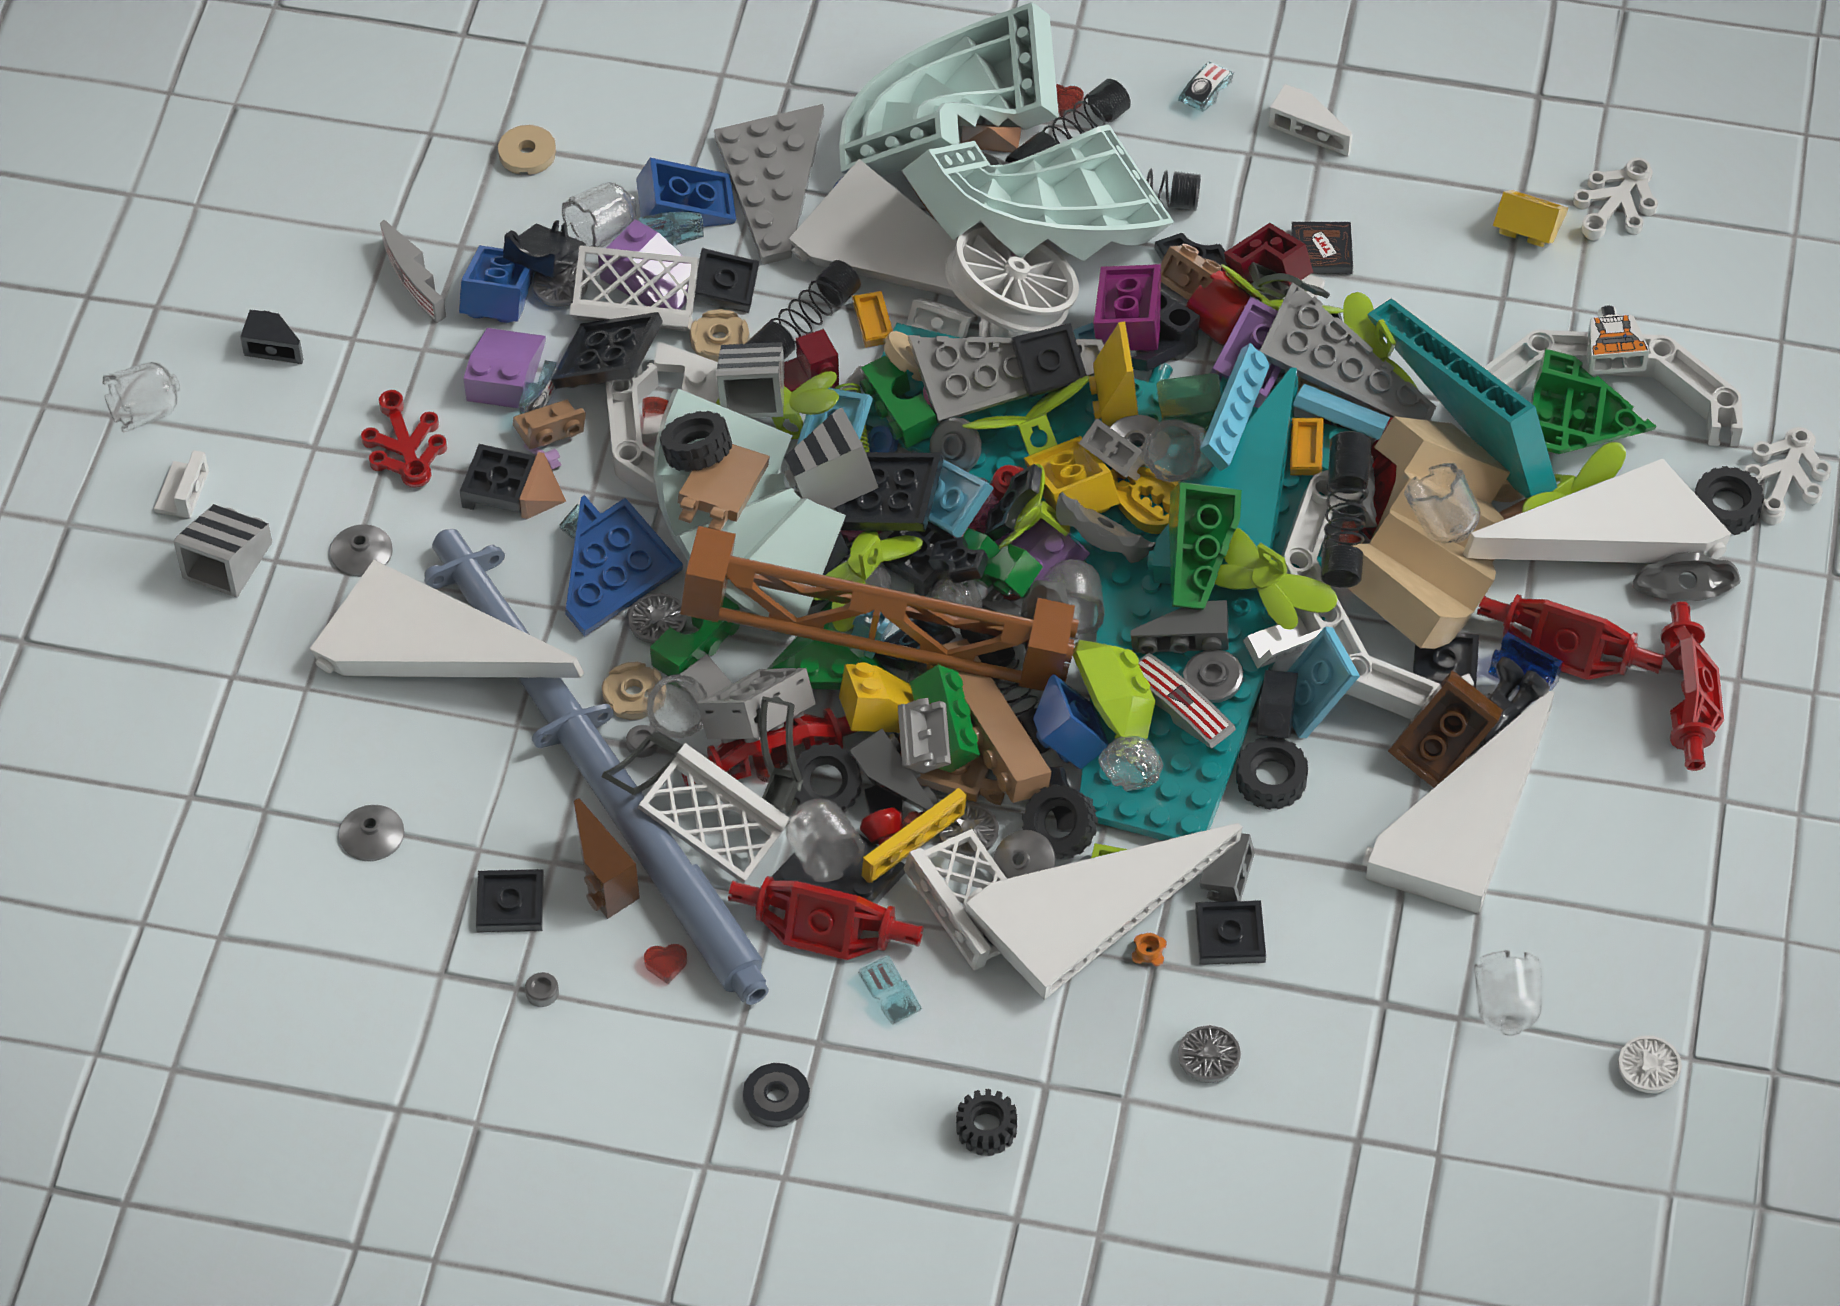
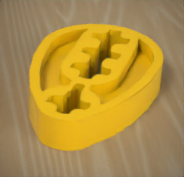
M1146 467L1138 468L1137 473L1140 475L1138 480L1127 476L1129 482L1124 481L1126 477L1112 468L1110 471L1120 504H1117L1120 511L1138 529L1151 534H1161L1169 524V514L1164 516L1163 509L1169 513L1170 492L1179 483L1163 473ZM1151 494L1153 503L1157 505L1153 508L1151 500L1148 497L1141 499L1140 495L1148 496ZM1161 502L1163 503V509L1158 506Z

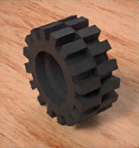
M985 1089V1095H981L980 1090L974 1091L973 1099L968 1094L964 1097V1103L960 1102L958 1105L956 1132L959 1135L961 1144L966 1143V1149L970 1152L976 1147V1154L982 1155L983 1150H988V1156L994 1155L995 1148L1001 1153L1005 1151V1144L1010 1147L1013 1143V1137L1016 1138L1017 1109L1015 1104L1011 1105V1099L1008 1096L1002 1099V1092L997 1091L995 1096L991 1095V1089ZM991 1114L999 1119L1000 1124L993 1130L985 1131L978 1129L974 1125V1120L979 1115Z

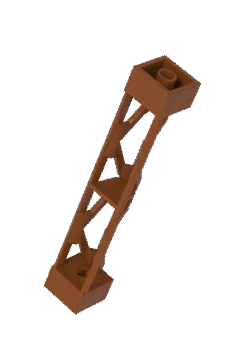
M698 526L685 575L681 615L714 622L722 620L935 666L939 664L953 670L1019 683L1021 687L1040 691L1045 690L1047 682L1052 675H1056L1066 683L1070 664L1064 662L1071 663L1075 645L1074 639L1069 638L1076 637L1079 623L1078 619L1073 618L1075 605L1038 598L1033 619L736 557L733 556L735 533ZM728 580L769 612V617L723 608L722 603ZM758 586L845 605L797 618L764 593ZM874 610L868 638L824 629V624L867 614ZM882 613L885 618L920 644V649L875 640L880 614ZM909 618L996 637L948 650L915 625ZM1023 642L1027 643L1022 671L974 661L977 655L1018 646Z

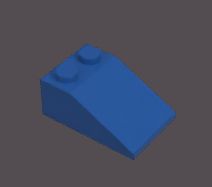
M650 157L636 178L641 223L644 218L679 213L698 215L699 227L734 224L736 221L731 177L728 173Z
M479 245L461 279L459 313L467 314L472 318H496L503 323L518 322L525 307L534 270L504 259L502 248Z

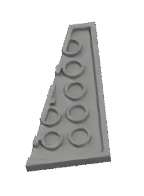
M1291 283L1260 348L1268 362L1286 371L1291 367L1297 368V376L1350 402L1390 418L1396 416L1431 420L1437 407L1410 382H1405L1393 371L1394 367L1387 361L1383 362L1372 352L1373 348L1341 319L1334 318L1322 307L1323 303L1315 296L1312 298L1301 287Z
M909 335L908 341L932 410L936 415L937 424L949 418H958L1028 396L1012 346V338H948V336L927 338ZM1076 339L1088 377L1094 376L1093 362L1104 347L1102 340Z

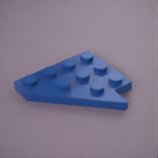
M585 495L580 500L565 615L584 637L683 570V563L626 498H623L603 513H600Z

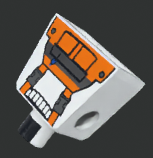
M1610 305L1601 307L1598 310V317L1590 319L1588 329V373L1594 375L1646 370L1649 347L1634 316L1630 314L1617 315L1615 307Z

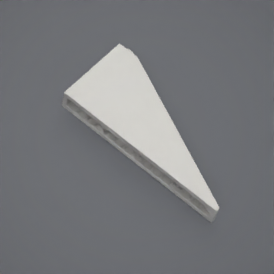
M860 159L789 238L794 247L791 251L803 262L808 259L814 265L827 268L834 260H841L849 264L860 276L958 298L951 289L945 274L946 261L950 253L955 249L957 238L952 240L939 223Z
M1660 459L1472 532L1463 555L1466 558L1657 563L1678 553L1697 552L1712 559H1719L1726 552V545L1731 533L1664 459Z
M373 560L310 648L317 660L315 663L319 668L327 673L334 671L342 676L581 678L584 674L576 657L376 560Z
M1548 691L1545 696L1535 701L1378 835L1374 848L1367 847L1362 865L1367 866L1366 880L1479 914L1547 724L1555 692Z
M1239 823L992 882L984 889L981 887L977 888L968 896L966 900V913L983 935L1045 1000L1240 840L1243 827Z

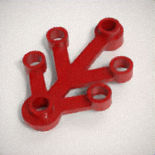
M387 390L380 395L379 406L381 412L390 418L397 440L379 433L376 428L369 427L361 433L362 444L366 448L380 446L404 457L405 462L387 457L384 451L376 450L369 455L370 467L374 471L388 469L400 474L403 483L409 487L424 486L430 481L432 476L430 464L437 455H442L447 451L446 438L443 435L435 434L429 438V446L420 458H417L415 453L426 435L439 428L438 415L430 411L423 413L420 417V423L411 436H409L401 414L404 409L403 396L399 391ZM370 436L375 437V438H373V439H366V438H368V437H370ZM436 443L442 444L440 446H434V444ZM377 459L383 460L381 462H374Z

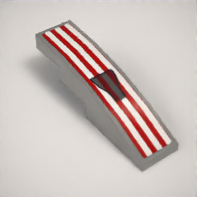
M381 221L380 227L383 244L390 263L401 283L416 303L436 323L440 322L446 317L444 298L435 291L433 274L425 268L423 252L387 221Z
M1150 653L1139 660L1138 664L1142 673L1150 684L1155 705L1169 713L1175 725L1211 749L1236 730L1235 726L1206 697L1165 663Z

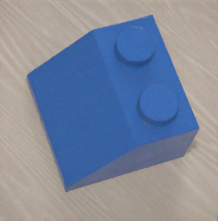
M1052 675L1047 682L1033 718L1038 730L1036 737L1045 748L1051 747L1064 762L1068 763L1070 761L1079 769H1082L1110 746L1093 704L1056 675Z

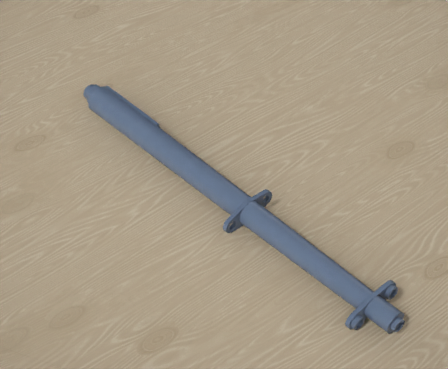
M445 529L440 531L435 536L432 548L443 565H434L425 571V584L438 589L456 583L471 607L529 634L486 573V571L502 563L505 558L503 550L495 545H488L482 551L473 553L458 530ZM518 677L548 725L538 729L533 734L532 742L535 747L544 748L556 744L563 745L723 988L728 992H736L740 1000L748 1005L756 1004L764 999L769 989L766 986V979L761 974L763 959L697 864H691L668 829L638 809L640 802L644 799L642 792L632 795L601 777L604 771L620 763L597 730V727L607 723L612 718L614 712L610 705L601 704L583 709L561 678ZM625 768L612 775L632 788L637 787Z

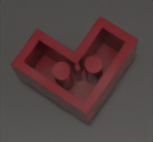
M1268 223L1224 252L1227 267L1235 271L1250 284L1254 282L1248 270L1252 262L1276 271L1277 274H1289L1300 280L1313 273L1306 244L1272 223ZM1280 281L1288 287H1290L1292 283L1289 281Z
M824 328L796 338L797 357L784 362V386L793 392L814 376L830 371L835 372L837 375L835 383L830 388L835 389V387L839 386L838 353Z

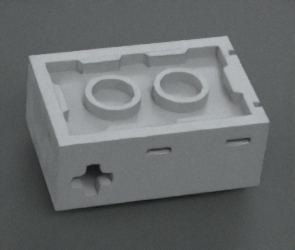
M758 669L698 702L707 739H721L722 743L733 742L738 739H744L746 743L760 740V709L763 696L769 698L780 697L786 702H791L795 705L793 719L803 716L805 714L804 710L816 704L807 669ZM768 702L767 731L777 730L784 726L788 706Z

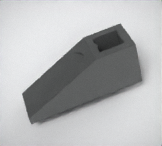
M1227 600L1207 601L1204 610L1179 608L1131 630L1133 652L1153 654L1155 652L1185 653L1187 651L1229 650Z
M880 729L850 749L871 783L923 812H926L939 802L929 786L923 789L917 781V778L921 776L920 772L902 766V757L899 754L901 744L893 733L887 736L884 730Z

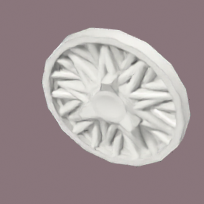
M1639 1036L1628 1041L1621 1049L1618 1059L1619 1073L1625 1082L1634 1089L1645 1093H1660L1671 1088L1679 1079L1682 1068L1681 1058L1675 1047L1666 1040L1655 1036Z

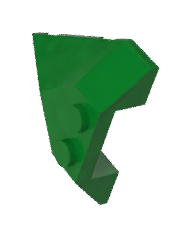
M1545 348L1533 388L1531 403L1536 408L1548 452L1563 454L1656 429L1657 426L1649 419L1644 421L1632 411L1634 406L1599 376L1594 378L1583 369V363L1577 357Z
M829 601L820 612L832 609V601ZM832 622L824 624V629L840 632L835 629ZM853 627L851 630H849V631L841 632V633H845V634H850V635H851V634H852V631H853V629H854V627ZM798 636L767 668L768 670L806 668L811 688L840 690L845 664L868 663L886 671L875 655L871 659L864 655V650Z

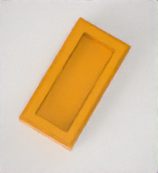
M882 291L852 296L865 348L884 345V339L893 329Z
M1292 418L1290 475H1316L1322 472L1323 418Z

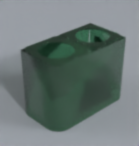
M1209 373L1163 379L1156 384L1158 403L1166 435L1208 430L1221 399L1220 379L1217 374Z

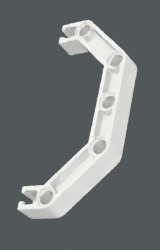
M1535 330L1519 340L1484 368L1517 393L1537 378L1545 348L1577 357L1583 363L1582 368L1588 372V332ZM1642 334L1649 347L1646 370L1594 374L1653 377L1707 420L1708 446H1719L1721 443L1719 438L1721 427L1728 426L1732 434L1730 447H1739L1743 431L1740 393L1672 338L1664 335Z
M650 363L647 365V370L643 373L640 365L634 378L626 381L615 380L606 382V393L615 474L620 480L659 504L654 481L655 452L642 443L639 404L659 386L657 366Z
M1328 470L1313 476L1306 488L1281 555L1286 561L1287 574L1301 575L1323 582L1320 577L1321 567L1317 561V556L1325 536L1324 527L1328 523L1325 518V513L1329 509L1326 499L1330 494L1327 489ZM1361 492L1354 494L1335 493L1338 497L1350 500L1360 499L1363 494ZM1331 496L1329 499L1331 507L1345 502L1334 496ZM1348 505L1338 506V507H1335L1334 509L1337 510V509L1346 507V506H1348ZM1330 510L1328 514L1329 520L1331 519L1333 514L1332 510ZM1291 563L1298 565L1301 569L1294 567ZM1339 600L1333 610L1325 613H1314L1295 608L1308 633L1323 629L1324 627L1334 628L1360 675L1346 694L1412 720L1440 685L1369 656ZM1320 616L1325 617L1329 620V622H1325L1320 618ZM1470 674L1461 676L1469 684L1474 686V682Z

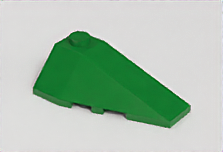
M1180 482L1170 492L1169 542L1172 607L1205 609L1222 561L1228 552L1230 541L1240 522L1242 490Z

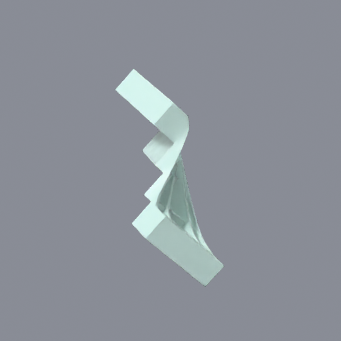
M1033 2L935 39L899 58L874 76L854 97L842 120L839 143L841 172L846 174L859 159L881 177L903 170L929 149L959 144L958 125L976 127L979 116L987 119L997 127L1009 118L1024 130L1058 118L1050 15Z
M1110 125L1098 126L1044 151L1006 165H990L976 142L971 141L929 149L902 170L920 199L952 240H955L959 235L981 220L1019 258H1022L1046 239H1049L1067 253L1085 261L1111 241L1123 245L1143 244L1174 223Z
M674 389L662 417L655 444L654 481L659 507L674 541L688 561L690 559L698 526L708 528L712 518L710 513L697 510L691 523L678 519L683 509L680 508V503H677L678 494L691 472L678 471L669 466L660 443V436L668 423L684 416V414L695 413L696 411H712L713 413H719L721 417L725 418L732 444L770 456L769 465L737 522L727 519L722 531L736 534L733 556L823 575L846 515L819 505L809 499H801L794 492L793 488H786L784 474L778 473L792 435L681 389ZM705 438L694 440L692 442H689L688 444L701 441ZM728 580L725 596L751 614L769 617V612ZM758 586L764 593L797 618L807 615L813 597Z

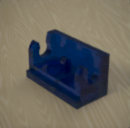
M1509 632L1505 634L1500 650L1495 649L1492 655L1488 674L1499 679L1495 668L1501 657H1507L1518 664L1524 674L1528 670L1539 674L1549 684V691H1552L1559 682L1563 661Z

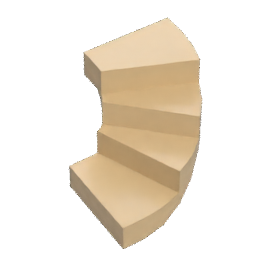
M1394 416L1375 448L1397 465L1396 481L1388 504L1369 544L1352 545L1363 551V569L1361 582L1348 589L1418 647L1436 649L1449 644L1464 628L1494 582L1496 571L1493 561L1495 559L1466 558L1463 552L1472 532L1505 520L1491 502L1510 472L1452 423Z

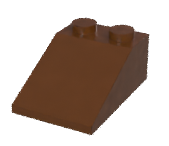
M1452 670L1388 749V752L1426 783L1435 788L1467 759L1497 724L1503 710Z
M578 798L574 800L585 872L584 881L588 889L586 897L591 907L595 911L600 909L608 919L640 899L636 863L583 801Z

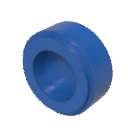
M876 426L867 435L870 452H895L898 447L899 440L894 439L889 427Z

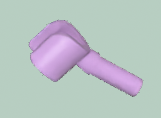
M538 447L529 450L536 456L538 452L544 453L552 470L561 466L558 460L560 455L556 449L544 452Z

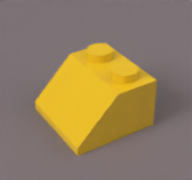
M1515 190L1504 191L1493 226L1500 228L1499 233L1502 235L1516 238V235L1520 234L1528 237V243L1544 247L1545 243L1554 242L1569 207Z

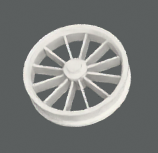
M983 223L975 224L959 235L955 249L950 253L945 265L947 281L962 303L988 322L1013 332L1028 334L1062 325L1067 317L1068 309L1074 304L1079 293V283L1074 270L1067 260L1051 245L1044 241L1025 256L1019 258Z

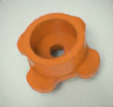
M1154 933L1137 935L1134 938L1136 949L1132 953V960L1138 964L1142 962L1152 963L1154 966L1163 964L1164 956L1162 952L1166 948V940Z

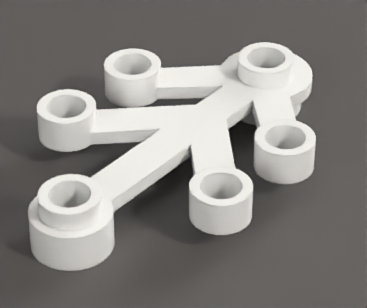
M1633 158L1621 170L1593 171L1589 174L1588 187L1592 190L1579 189L1574 193L1573 204L1578 209H1587L1591 202L1608 200L1598 214L1591 213L1584 217L1582 233L1587 239L1595 241L1605 234L1607 221L1620 205L1626 217L1625 231L1632 235L1639 234L1642 231L1643 219L1637 213L1630 192L1636 186L1641 198L1639 205L1641 214L1652 216L1656 213L1658 201L1652 196L1648 185L1653 173L1648 161L1642 158ZM1623 181L1620 186L1604 188L1606 183Z
M1801 427L1792 428L1786 433L1784 440L1772 444L1760 441L1755 443L1753 447L1752 457L1755 461L1761 463L1767 462L1771 456L1788 452L1785 459L1762 467L1757 464H1749L1744 469V471L1746 470L1749 473H1755L1757 476L1752 477H1756L1758 483L1763 479L1780 474L1771 497L1763 501L1760 518L1767 524L1775 525L1784 519L1786 506L1783 500L1792 478L1802 491V498L1806 503L1816 504L1821 500L1823 492L1821 486L1811 483L1798 462L1800 457H1803L1812 469V477L1817 481H1826L1829 478L1831 465L1824 460H1820L1813 450L1816 439L1814 434L1808 429ZM1808 492H1814L1817 495H1811Z

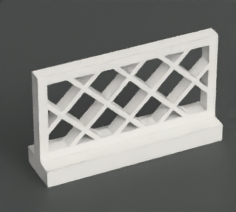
M580 246L573 303H571L569 315L575 320L601 321L659 312L663 320L660 326L661 329L690 331L693 323L692 314L699 258ZM586 254L599 255L605 264L591 274L585 267ZM603 255L613 257L607 261V259ZM620 257L629 258L634 267L620 277L611 265ZM634 259H643L638 264L634 261ZM650 260L658 261L664 270L650 280L641 267ZM662 261L673 263L666 267V265ZM679 263L691 264L690 276L679 283L670 271ZM609 267L618 280L603 290L595 280V277ZM638 270L648 283L633 293L624 281ZM584 271L588 275L585 280H583ZM668 273L677 286L665 296H662L654 286V283ZM590 281H593L601 293L593 300H582V288ZM689 283L687 293L683 287ZM620 284L631 295L621 304L614 303L607 295ZM649 287H652L661 298L651 307L643 306L637 298ZM680 289L687 297L686 310L673 309L667 302ZM605 297L609 302H601L600 300ZM635 300L638 305H630L629 303ZM665 303L668 308H659V306Z
M686 743L638 806V809L743 884L791 820V818ZM675 769L687 776L689 786L672 788L670 775ZM666 783V789H660ZM708 791L714 796L715 805L699 807L696 792ZM690 793L693 808L676 810L673 794ZM668 795L670 810L658 811L649 803L655 796ZM722 811H736L740 814L742 824L725 826ZM717 812L719 827L703 829L700 813ZM694 814L697 829L684 830L679 826L678 816ZM761 829L770 838L765 844L752 845L749 830ZM743 831L746 846L729 848L726 832ZM721 833L723 848L712 850L706 845L704 835ZM753 851H759L754 858ZM747 852L749 866L744 872L732 864L731 854Z
M971 829L924 851L919 847L909 852L903 869L968 964L975 971L985 966L988 959L1001 954L995 946L990 947L983 937V933L978 930L966 913V900L970 895L971 886L984 889L990 884V882L974 878L976 867L989 871L993 876L992 882L1007 878ZM969 842L975 851L974 858L956 853L957 847ZM940 856L950 859L948 869L935 867L930 858ZM954 861L972 866L970 877L952 872ZM949 879L967 884L965 895L952 892L948 886Z

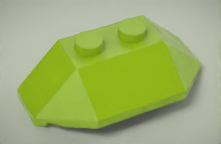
M1078 640L1075 643L1072 656L1094 706L1107 726L1116 733L1115 738L1120 745L1142 750L1146 746L1155 699L1151 693L1150 684L1144 677L1138 664V657L1129 649Z

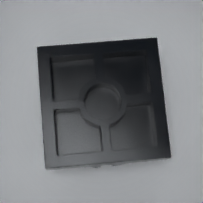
M559 220L554 221L551 229L536 223L519 236L512 230L505 234L503 258L553 278L578 260L579 247L586 246V243L568 236L566 223L561 225V232L558 231Z
M479 444L459 491L462 508L474 510L476 503L520 512L519 499L536 456Z
M929 521L926 531H893L887 539L910 535L921 539L922 546L919 550L907 556L881 562L885 567L913 583L915 594L925 597L928 595L935 580L945 570H932L929 558L934 546L938 541L954 538Z

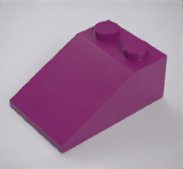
M1161 264L1103 266L1100 268L1093 322L1096 340H1102L1103 345H1105L1117 324L1125 321L1130 351L1158 350Z

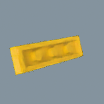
M957 788L863 857L861 876L868 883L873 882L906 858L909 852L921 847L963 816L967 794L960 788Z

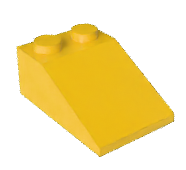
M1124 321L1117 324L1093 362L1094 376L1089 377L1091 395L1097 394L1098 401H1092L1095 420L1101 419L1109 427L1121 418L1138 415L1133 367Z
M1081 436L1024 458L1027 467L1033 464H1040L1044 468L1045 484L1043 497L1046 503L1054 510H1056L1057 499L1061 492L1071 499L1078 500L1083 507L1093 509L1098 513L1106 512L1112 506L1120 504L1110 469L1101 459L1079 444L1082 440Z
M868 663L845 664L839 699L851 731L877 732L883 729L884 732L900 733L898 705L914 701L910 684L875 665Z

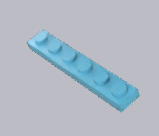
M1251 343L1243 347L1239 353L1200 447V451L1219 471L1227 468L1231 463L1270 366L1266 356Z

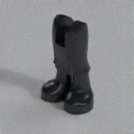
M1501 657L1497 662L1495 668L1500 680L1493 693L1487 694V698L1503 711L1497 724L1479 743L1481 747L1516 719L1532 702L1545 696L1550 690L1549 684L1539 674L1531 670L1526 671L1524 674L1520 666L1507 657ZM1517 689H1519L1518 693L1515 695V697L1513 698V700H1512V701L1508 700L1509 697H1510Z

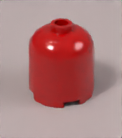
M1217 271L1210 275L1213 281L1206 288L1200 285L1188 300L1186 307L1200 315L1199 329L1216 343L1225 346L1251 296L1235 284L1224 271Z

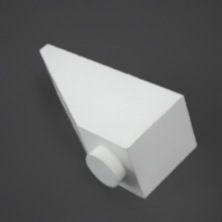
M1285 84L1270 107L1269 127L1349 156L1352 132L1311 93Z

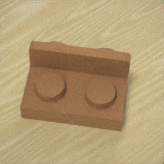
M1188 244L1170 246L1161 263V282L1189 300L1200 285L1206 288L1213 281L1210 275L1221 271L1222 267L1212 260H1205L1198 255L1199 251Z
M568 399L514 416L513 426L530 450L582 433L584 431L586 412L583 408L575 410Z

